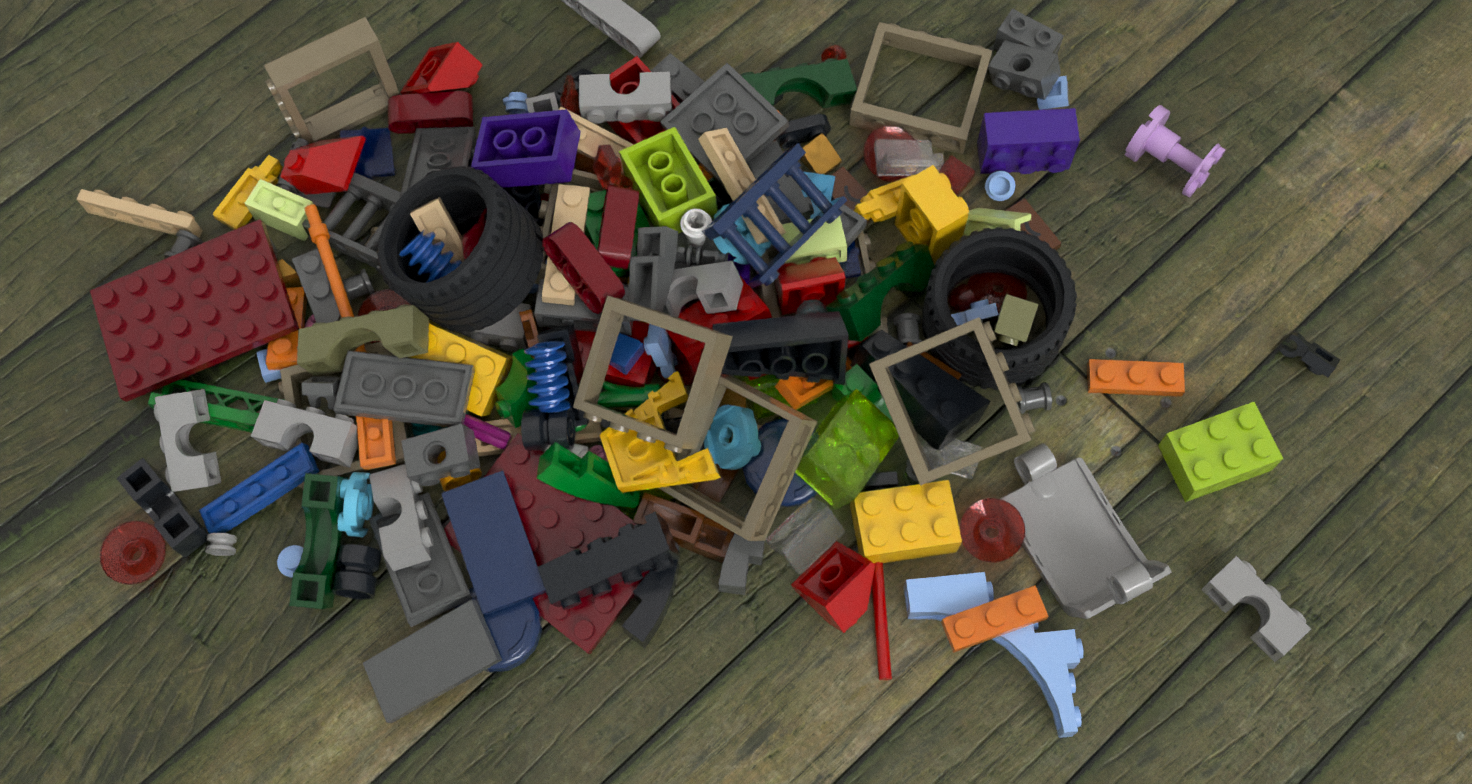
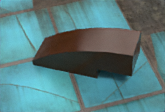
M644 492L633 523L645 524L647 523L645 516L656 512L667 521L673 540L680 547L723 563L729 544L735 534L734 532L714 520L706 518L705 515L696 510Z

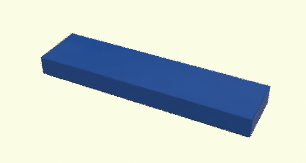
M300 443L201 508L199 511L208 533L228 532L303 483L305 473L317 474L320 472L312 453L309 451V446Z

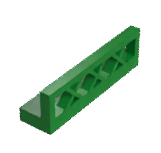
M180 379L164 386L161 394L151 392L148 405L154 410L156 404L155 397L172 394L174 387L185 389L187 392L205 389L206 395H215L219 403H207L210 420L200 423L252 433L259 413L256 412L261 410L264 400L277 403L278 398ZM239 399L244 400L249 408L241 410L227 406Z

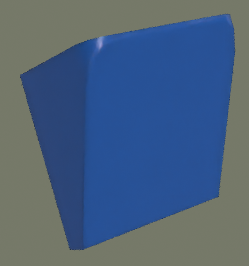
M619 333L609 365L627 375L644 353V344L639 340Z

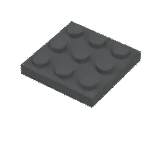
M728 63L660 121L664 130L673 127L677 129L693 158L721 186L724 184L698 140L704 132L727 128L746 163H749L789 127L788 120Z

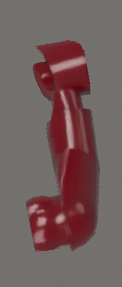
M487 208L482 212L478 223L462 237L464 261L476 247L484 231Z

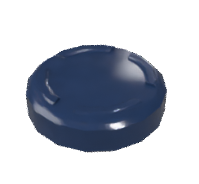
M782 418L765 423L758 429V439L761 443L760 452L742 467L746 483L755 495L759 490L789 421ZM815 429L780 507L790 508L807 503L821 491L828 478L830 457L825 441Z
M473 587V588L469 589V591H470V593H471V596H472V598H473V599H471V600H477V602H478V599H477V596H476V593H475V590H474V587ZM533 598L484 616L502 658V661L484 671L490 673L509 671L524 663L536 650L542 634L540 612Z

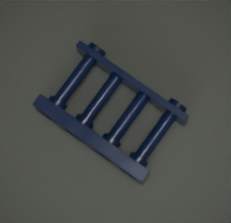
M798 143L778 157L702 231L710 241L719 236L723 239L727 238L756 270L758 274L748 283L752 288L762 284L765 286L771 284L780 275L777 270L825 222L830 224L842 213L840 207L847 201L844 196H841L829 202L800 168L801 163L798 160L806 152ZM784 174L787 177L791 176L820 209L821 212L810 223L778 188L780 184L777 181ZM762 195L765 197L769 196L800 231L790 243L780 235L758 210L759 205L756 201ZM739 217H748L779 251L768 264L736 230L738 226L734 222Z

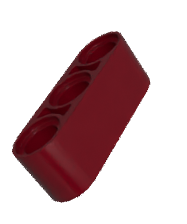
M451 91L392 96L388 99V129L393 133L412 134L416 132L417 128L473 126V96L468 92Z
M608 184L597 251L609 266L627 270L632 251L639 190Z
M568 222L543 238L542 245L547 256L590 311L595 314L602 313L607 295L620 299L625 296V289L620 279L575 223Z

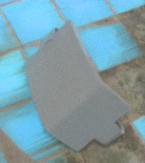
M1042 443L1014 458L1015 467L1024 486L998 500L999 505L1036 569L1067 615L1083 619L1091 618L1114 604H1124L1153 588L1154 582L1172 573L1167 564L1156 560H1148L1144 556L1081 457L1075 458L1057 468L1053 453L1048 446Z

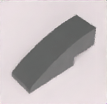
M667 226L638 228L637 257H630L628 301L660 312L663 311L674 272L678 231ZM627 316L628 321H640Z
M736 533L734 534L723 561L719 579V592L745 595L749 564L762 565L765 541H748Z

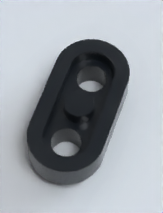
M815 114L788 121L789 127L773 141L777 140L780 148L789 149L797 143L801 144L812 141L821 133L827 137L831 126L827 116L824 114Z

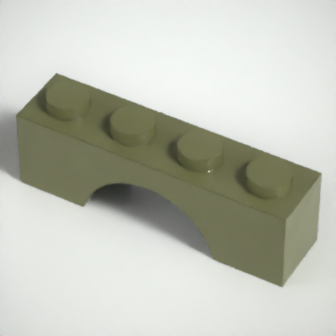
M1006 294L993 330L999 334L998 340L1014 346L1018 345L1019 340L1026 342L1038 304Z
M404 304L396 309L371 311L367 315L343 317L339 321L330 323H314L311 327L299 329L297 364L314 376L341 371L344 367L347 351H354L359 346L371 341H381L383 346L399 359L428 353L429 318L416 306Z

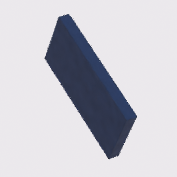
M504 471L441 493L484 616L546 593L537 562Z

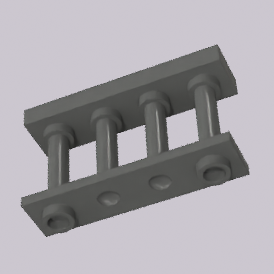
M354 172L348 190L344 191L345 194L323 223L326 224L330 234L328 241L331 248L374 267L380 273L376 251L387 217L365 246L354 241L377 210L381 211L383 208L390 213L396 202L401 198V192ZM362 199L367 202L343 236L332 232L355 200L359 201ZM305 219L302 225L308 231V229L310 228V224L308 220Z

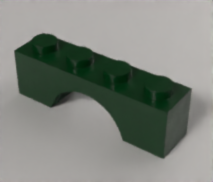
M832 58L817 64L801 63L793 68L782 69L775 67L766 72L755 74L753 72H745L740 74L772 106L778 96L788 92H800L809 95L822 108L850 104L857 92L848 59L836 60Z
M901 243L895 248L896 251L887 258L878 261L875 268L869 273L860 276L853 286L848 290L840 292L836 296L837 299L826 307L828 312H840L849 334L848 340L861 342L881 325L882 303L892 287L897 291L921 292L928 286L929 278L935 265L927 244Z
M305 473L301 505L306 519L305 543L300 562L293 572L289 606L315 609L333 607L335 594L332 593L334 574L338 570L336 563L342 531L338 530V517L340 512H343L344 499L340 497V485L342 480L348 479V477Z

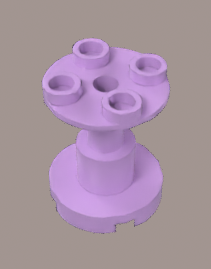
M1158 105L1149 114V117L1153 120H1148L1145 125L1142 124L1129 142L1124 155L1136 162L1146 151L1163 163L1167 159L1171 160L1192 174L1182 191V195L1190 198L1196 189L1203 185L1210 175L1208 171L1213 164H1217L1226 150L1218 143L1204 159H1201L1179 144L1181 137L1164 126L1169 118L1170 111L1162 105Z

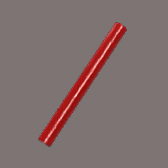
M877 562L873 563L875 569L872 581L878 677L879 680H891L883 563Z

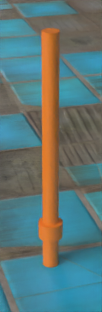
M314 204L308 205L304 208L310 224L308 231L312 242L317 245L341 318L354 317L328 241L330 234L327 226L322 223L317 206ZM364 344L354 350L367 353Z

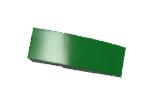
M554 442L539 458L537 479L553 488L582 499L607 505L631 508L639 505L640 490L622 493L617 488L609 463L591 451H588L580 458Z

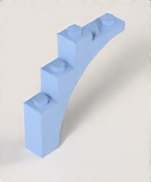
M985 572L908 579L903 587L908 619H934L941 621L945 617L994 600L993 586L991 581L986 582ZM1037 622L993 638V641L1006 648L1026 667L1040 686L1052 711L1058 737H1072L1076 734L1078 727H1081L1082 721L1080 709L1078 706H1074L1072 693L1076 692L1075 678L1073 673H1068V669H1074L1080 663V659L1083 658V645L1080 638L1076 639L1075 629L1035 633L1034 630H1038Z

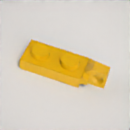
M268 155L259 167L247 168L213 212L215 219L233 230L245 226L252 218V214L244 203L260 179L273 185L277 184V177L283 169L279 160Z
M914 175L870 190L866 196L861 198V203L855 206L854 211L867 219V221L872 218L874 223L895 217L901 184Z

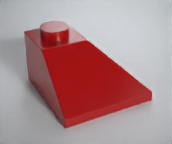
M459 42L431 47L400 93L402 95L470 88L478 80L479 75L477 73L483 64Z
M354 136L320 140L290 150L285 158L280 177L305 195L347 191L366 138Z
M836 541L791 586L827 623L845 633L867 611L875 565L869 559Z

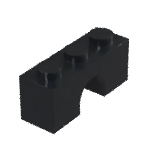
M144 458L140 459L116 478L132 499L155 522L154 526L172 549L186 558L207 541V531L177 494L171 491V487L160 473Z

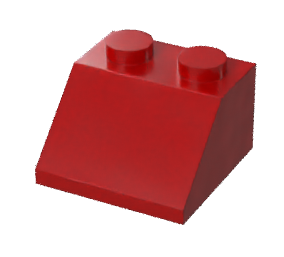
M817 257L808 263L798 265L796 263L784 264L777 270L780 275L774 280L782 315L827 307L837 299L836 296L844 291L845 274L836 257L828 259L826 257Z

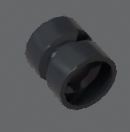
M570 407L564 411L550 413L541 412L539 408L525 409L521 422L522 441L525 450H546L548 445L551 446L554 442L568 450L573 449L576 438V423L573 409Z
M341 545L336 563L341 571L334 574L332 593L351 599H373L377 586V578L373 576V573L380 568L381 551L363 545Z

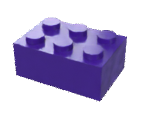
M1076 109L984 113L977 140L980 174H992L996 171H1005L1007 173L1019 172L1021 174H1031L1035 171L1058 173L1069 170L1080 141Z
M567 109L482 117L471 167L483 171L502 188L571 182L581 131Z

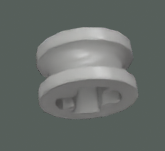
M211 533L207 535V541L210 542V545L206 546V553L216 556H231L236 553V549L233 547V544L237 542L235 535L227 533Z

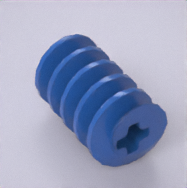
M423 230L403 248L399 255L403 257L411 253L412 257L408 263L409 266L420 263L421 267L417 274L421 276L429 272L430 276L427 282H431L455 270L462 261L457 260L450 263L454 253L451 250L441 253L445 243L440 241L432 244L436 234L430 232L423 235Z
M542 342L524 350L525 354L534 356L533 360L525 363L526 367L535 368L534 373L526 375L527 380L536 381V385L527 388L529 393L537 394V398L529 400V405L537 406L541 412H560L571 407L570 403L564 400L570 395L569 390L564 388L568 384V378L561 375L567 371V365L560 362L566 358V352L559 349L565 345V342Z

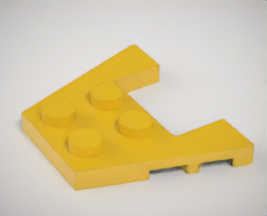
M677 371L670 375L668 383L655 393L652 390L648 394L649 399L634 411L630 409L625 415L665 429L661 413L686 402L689 397L679 372ZM608 427L599 435L617 488L622 493L721 478L708 448L677 461L675 453L664 448L665 442L657 439L655 443L637 438L638 432L629 429V432L626 433Z

